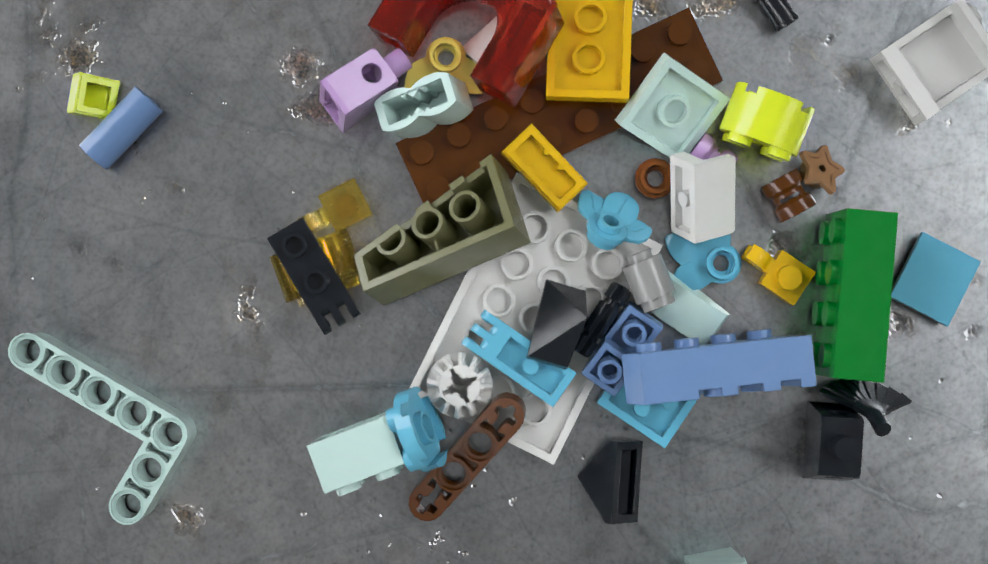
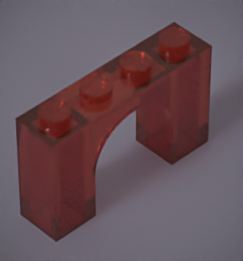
M382 0L368 23V27L380 42L394 49L400 48L411 57H414L436 19L448 8L463 2H480L496 10L497 25L494 35L470 76L480 91L514 108L564 25L555 0Z

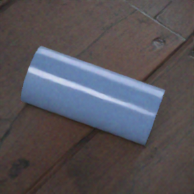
M135 86L79 146L97 164L108 170L159 117L163 110L147 94Z

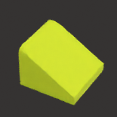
M83 72L73 74L67 113L104 119L116 107L120 81Z

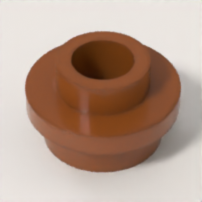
M659 158L644 161L635 173V185L638 191L650 199H659L668 195L671 192L670 164ZM650 172L660 174L662 182L659 186L649 184L647 177Z

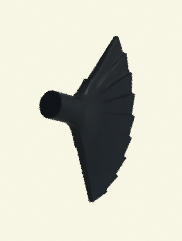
M840 379L839 381H831L829 384L823 385L818 394L847 406L852 411L866 417L877 436H886L891 431V425L886 415L912 402L903 393L900 394L891 387L887 388L878 382L872 383L870 381Z

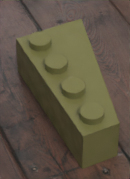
M492 154L479 162L481 167L466 178L460 176L449 184L450 190L432 203L426 201L415 209L416 214L401 226L395 224L354 254L363 292L385 306L531 243L509 174Z

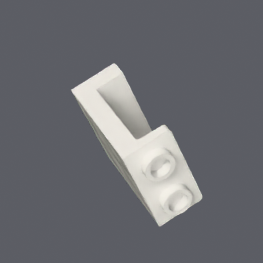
M965 0L955 1L869 59L914 125L928 120L941 111V108L988 77V33L981 24L982 19L978 10Z

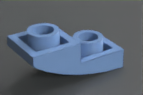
M629 300L583 367L581 374L615 397L624 385L621 354L637 352L636 344L653 342L663 329V323L650 314L644 313L643 309Z

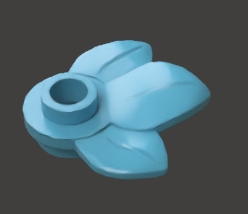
M590 190L581 192L577 208L579 213L587 220V238L594 246L603 250H612L624 241L642 244L649 239L652 229L642 221L637 220L639 205L632 196L622 192H613L604 199Z
M675 233L668 234L665 237L666 248L674 261L680 264L673 275L692 290H701L711 282L723 284L735 279L741 270L742 262L738 251L730 245L731 234L696 244ZM717 256H722L727 261V267L724 271H718L713 266V261Z

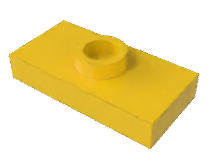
M533 124L528 126L501 152L556 212H559L588 184Z

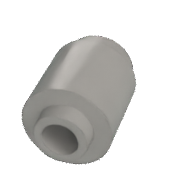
M649 248L627 257L629 265L623 267L622 270L636 305L641 304L644 313L664 307L675 301L672 294L675 288L661 253L652 255Z

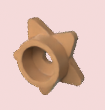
M826 145L820 146L815 153L806 150L801 151L799 156L803 162L800 166V174L804 183L814 189L823 188L829 195H832L836 191L835 178L845 172L844 167L832 160Z

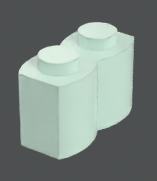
M445 72L426 75L419 79L411 88L390 90L380 96L374 103L382 131L402 139L425 135L437 124L448 125L459 122L474 110L466 83Z

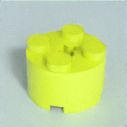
M736 82L719 130L724 132L721 140L741 148L745 146L751 147V144L760 146V155L779 162L783 160L789 162L791 157H797L815 109L813 107L802 109L804 102L759 86L756 93L750 90L747 92L745 90L748 83Z

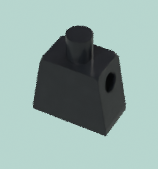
M807 401L802 478L848 481L860 478L864 420L861 415L840 403Z

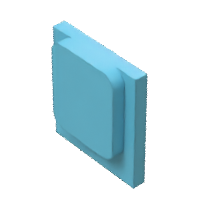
M921 232L892 288L891 299L944 326H949L981 261L925 232Z

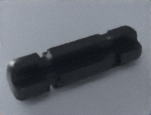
M618 282L610 284L604 293L606 298L604 301H599L584 325V331L580 335L575 351L588 358L592 355L598 345L596 341L598 338H603L619 314L618 308L624 306L631 296V292Z

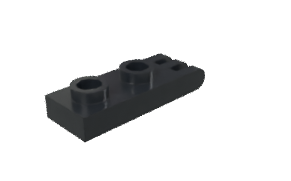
M304 217L267 238L324 335L333 331L330 322L325 317L329 313H331L339 327L347 323L339 308L344 304L353 318L361 314L354 299Z

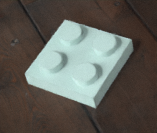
M664 52L615 121L621 127L670 158V155L680 152L690 154L730 98Z

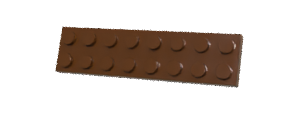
M689 8L631 34L629 100L664 52L712 86H716L723 81ZM546 73L473 107L474 110L459 122L448 125L437 124L429 133L415 138L403 139L397 142L396 146L423 204L426 201L432 203L450 190L448 185L460 176L466 178L480 168L479 162L490 154L508 172L510 180H513L516 173L519 172L501 152L531 124L537 128L562 156H565L623 129L615 119L627 103L546 100Z

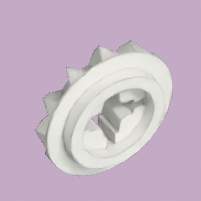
M455 352L445 355L433 365L427 379V390L430 401L442 414L459 419L474 416L488 404L493 390V381L488 367L481 359L469 353ZM450 369H454L455 373L459 374L462 379L467 377L470 379L476 376L477 379L472 381V384L467 387L468 402L458 392L452 394L450 392L447 394L443 393L453 384V374Z

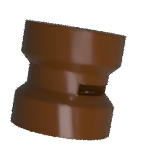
M797 168L761 187L765 197L771 199L776 206L774 213L780 223L817 204L812 194L804 190L801 184L803 178ZM798 191V195L781 204L780 200Z

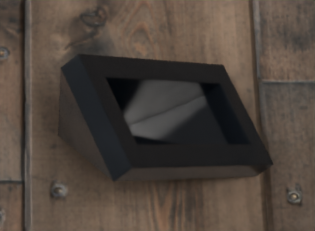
M548 279L545 281L526 358L565 370L568 368L587 320L586 291Z
M610 441L577 476L602 519L607 524L638 522L643 441Z

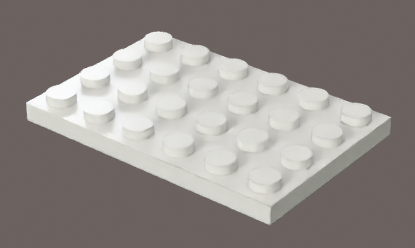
M516 173L511 184L531 243L467 271L410 388L416 386L422 389L418 393L420 398L429 396L427 379L431 368L439 359L455 352L475 355L486 364L492 376L493 390L488 404L494 397L504 392L518 395L525 403L526 414L524 422L508 442L554 465L594 385V382L581 374L583 367L590 357H584L574 350L568 367L577 374L555 406L552 407L472 352L461 342L466 336L473 339L478 345L481 344L483 338L470 329L476 323L486 331H490L493 325L485 322L480 316L484 309L528 340H531L544 284L547 279L586 291L588 319L599 301H604L606 298L604 293L611 283L618 282L631 292L622 270L623 267L629 265L627 257L649 248L652 255L659 254L663 245L649 238L642 244L624 241L612 250L600 249L594 246L587 238V220L579 213L577 202L571 200L559 212H556L521 174ZM632 292L631 296L629 297L625 305L622 307L620 306L618 308L619 314L626 306V304L629 302V300L632 303L635 302ZM598 338L596 344H599L602 339ZM450 369L453 374V384L443 393L447 394L450 392L452 394L458 392L468 402L467 387L472 384V381L477 379L476 376L470 379L469 377L462 379L459 374L455 373L454 369ZM509 405L507 408L498 406L500 413L497 420L492 424L497 432L499 425L507 417L515 420L513 416L515 408L512 405ZM482 410L474 416L461 419L469 423H472L474 419L482 412Z

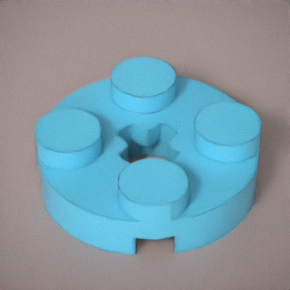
M416 386L396 394L393 407L386 410V421L390 430L398 434L403 447V461L407 469L411 472L418 469L427 472L445 465L447 450L440 452L439 441L446 439V435L436 407L430 401L429 396L419 397L418 393L422 389Z

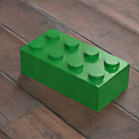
M846 208L826 214V220H822L820 223L818 239L819 244L824 245L823 260L818 261L815 271L816 285H820L819 302L815 301L812 309V324L817 326L816 342H812L816 375L882 383L885 381L898 224L897 212Z

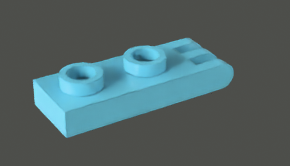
M484 309L480 316L485 322L492 324V328L488 332L474 323L470 330L482 337L483 341L478 345L473 339L465 336L461 344L554 407L577 373L569 367L565 370L526 358L530 340Z

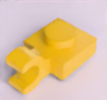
M749 244L741 255L743 261L763 273L757 284L789 306L796 304L816 273L784 250H778L773 258L756 244H753V246Z

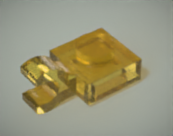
M355 178L318 195L323 207L303 217L307 220L314 233L331 223L336 233H339L373 216Z

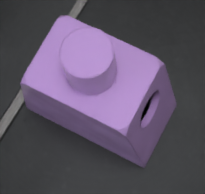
M372 48L320 81L319 102L342 133H345L376 110L375 101L384 93L396 89L399 82L397 78L410 70L412 65L400 48L395 49L384 58L381 57L375 48ZM366 80H372V81H374L375 83H370V82H368V81H366Z

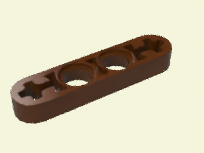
M504 392L494 397L448 448L445 464L457 462L462 465L465 470V477L459 481L449 480L444 475L442 466L428 471L416 484L408 503L411 513L416 518L423 521H432L441 516L519 430L525 419L526 407L524 401L518 395ZM509 405H512L515 408L513 414L515 420L507 417L499 425L497 432L492 424L499 416L500 409L498 406L507 408ZM480 432L488 435L492 443L491 448L485 452L473 450L469 444V437L472 434ZM436 484H438L442 490L437 494L434 505L422 506L420 504L422 495L427 497L435 489Z

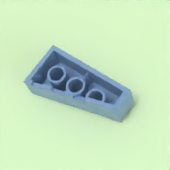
M771 329L746 331L747 339L736 340L735 333L710 335L711 343L700 345L699 337L673 340L674 348L662 349L661 342L636 344L637 352L621 354L626 403L651 405L700 399L702 394H704V397L739 395L740 389L741 392H766L781 390V386H817L811 335L772 336Z

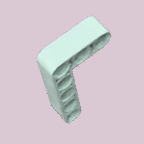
M37 332L21 333L15 336L8 347V357L13 365L143 441L110 498L109 512L117 523L123 525H132L150 515L195 440L197 429L194 420L182 411L49 334ZM32 340L40 348V354L36 361L31 360L27 354L28 344ZM66 361H70L75 367L76 374L71 382L67 381L62 375V367ZM101 381L106 382L111 389V396L107 402L101 401L97 396L96 389ZM136 401L142 403L146 408L147 416L143 423L137 422L131 414L132 405ZM170 422L178 424L182 430V438L179 443L171 442L166 435V428ZM148 458L156 459L161 466L159 478L151 477L147 473L145 464ZM127 494H133L139 499V513H133L127 509L125 505Z

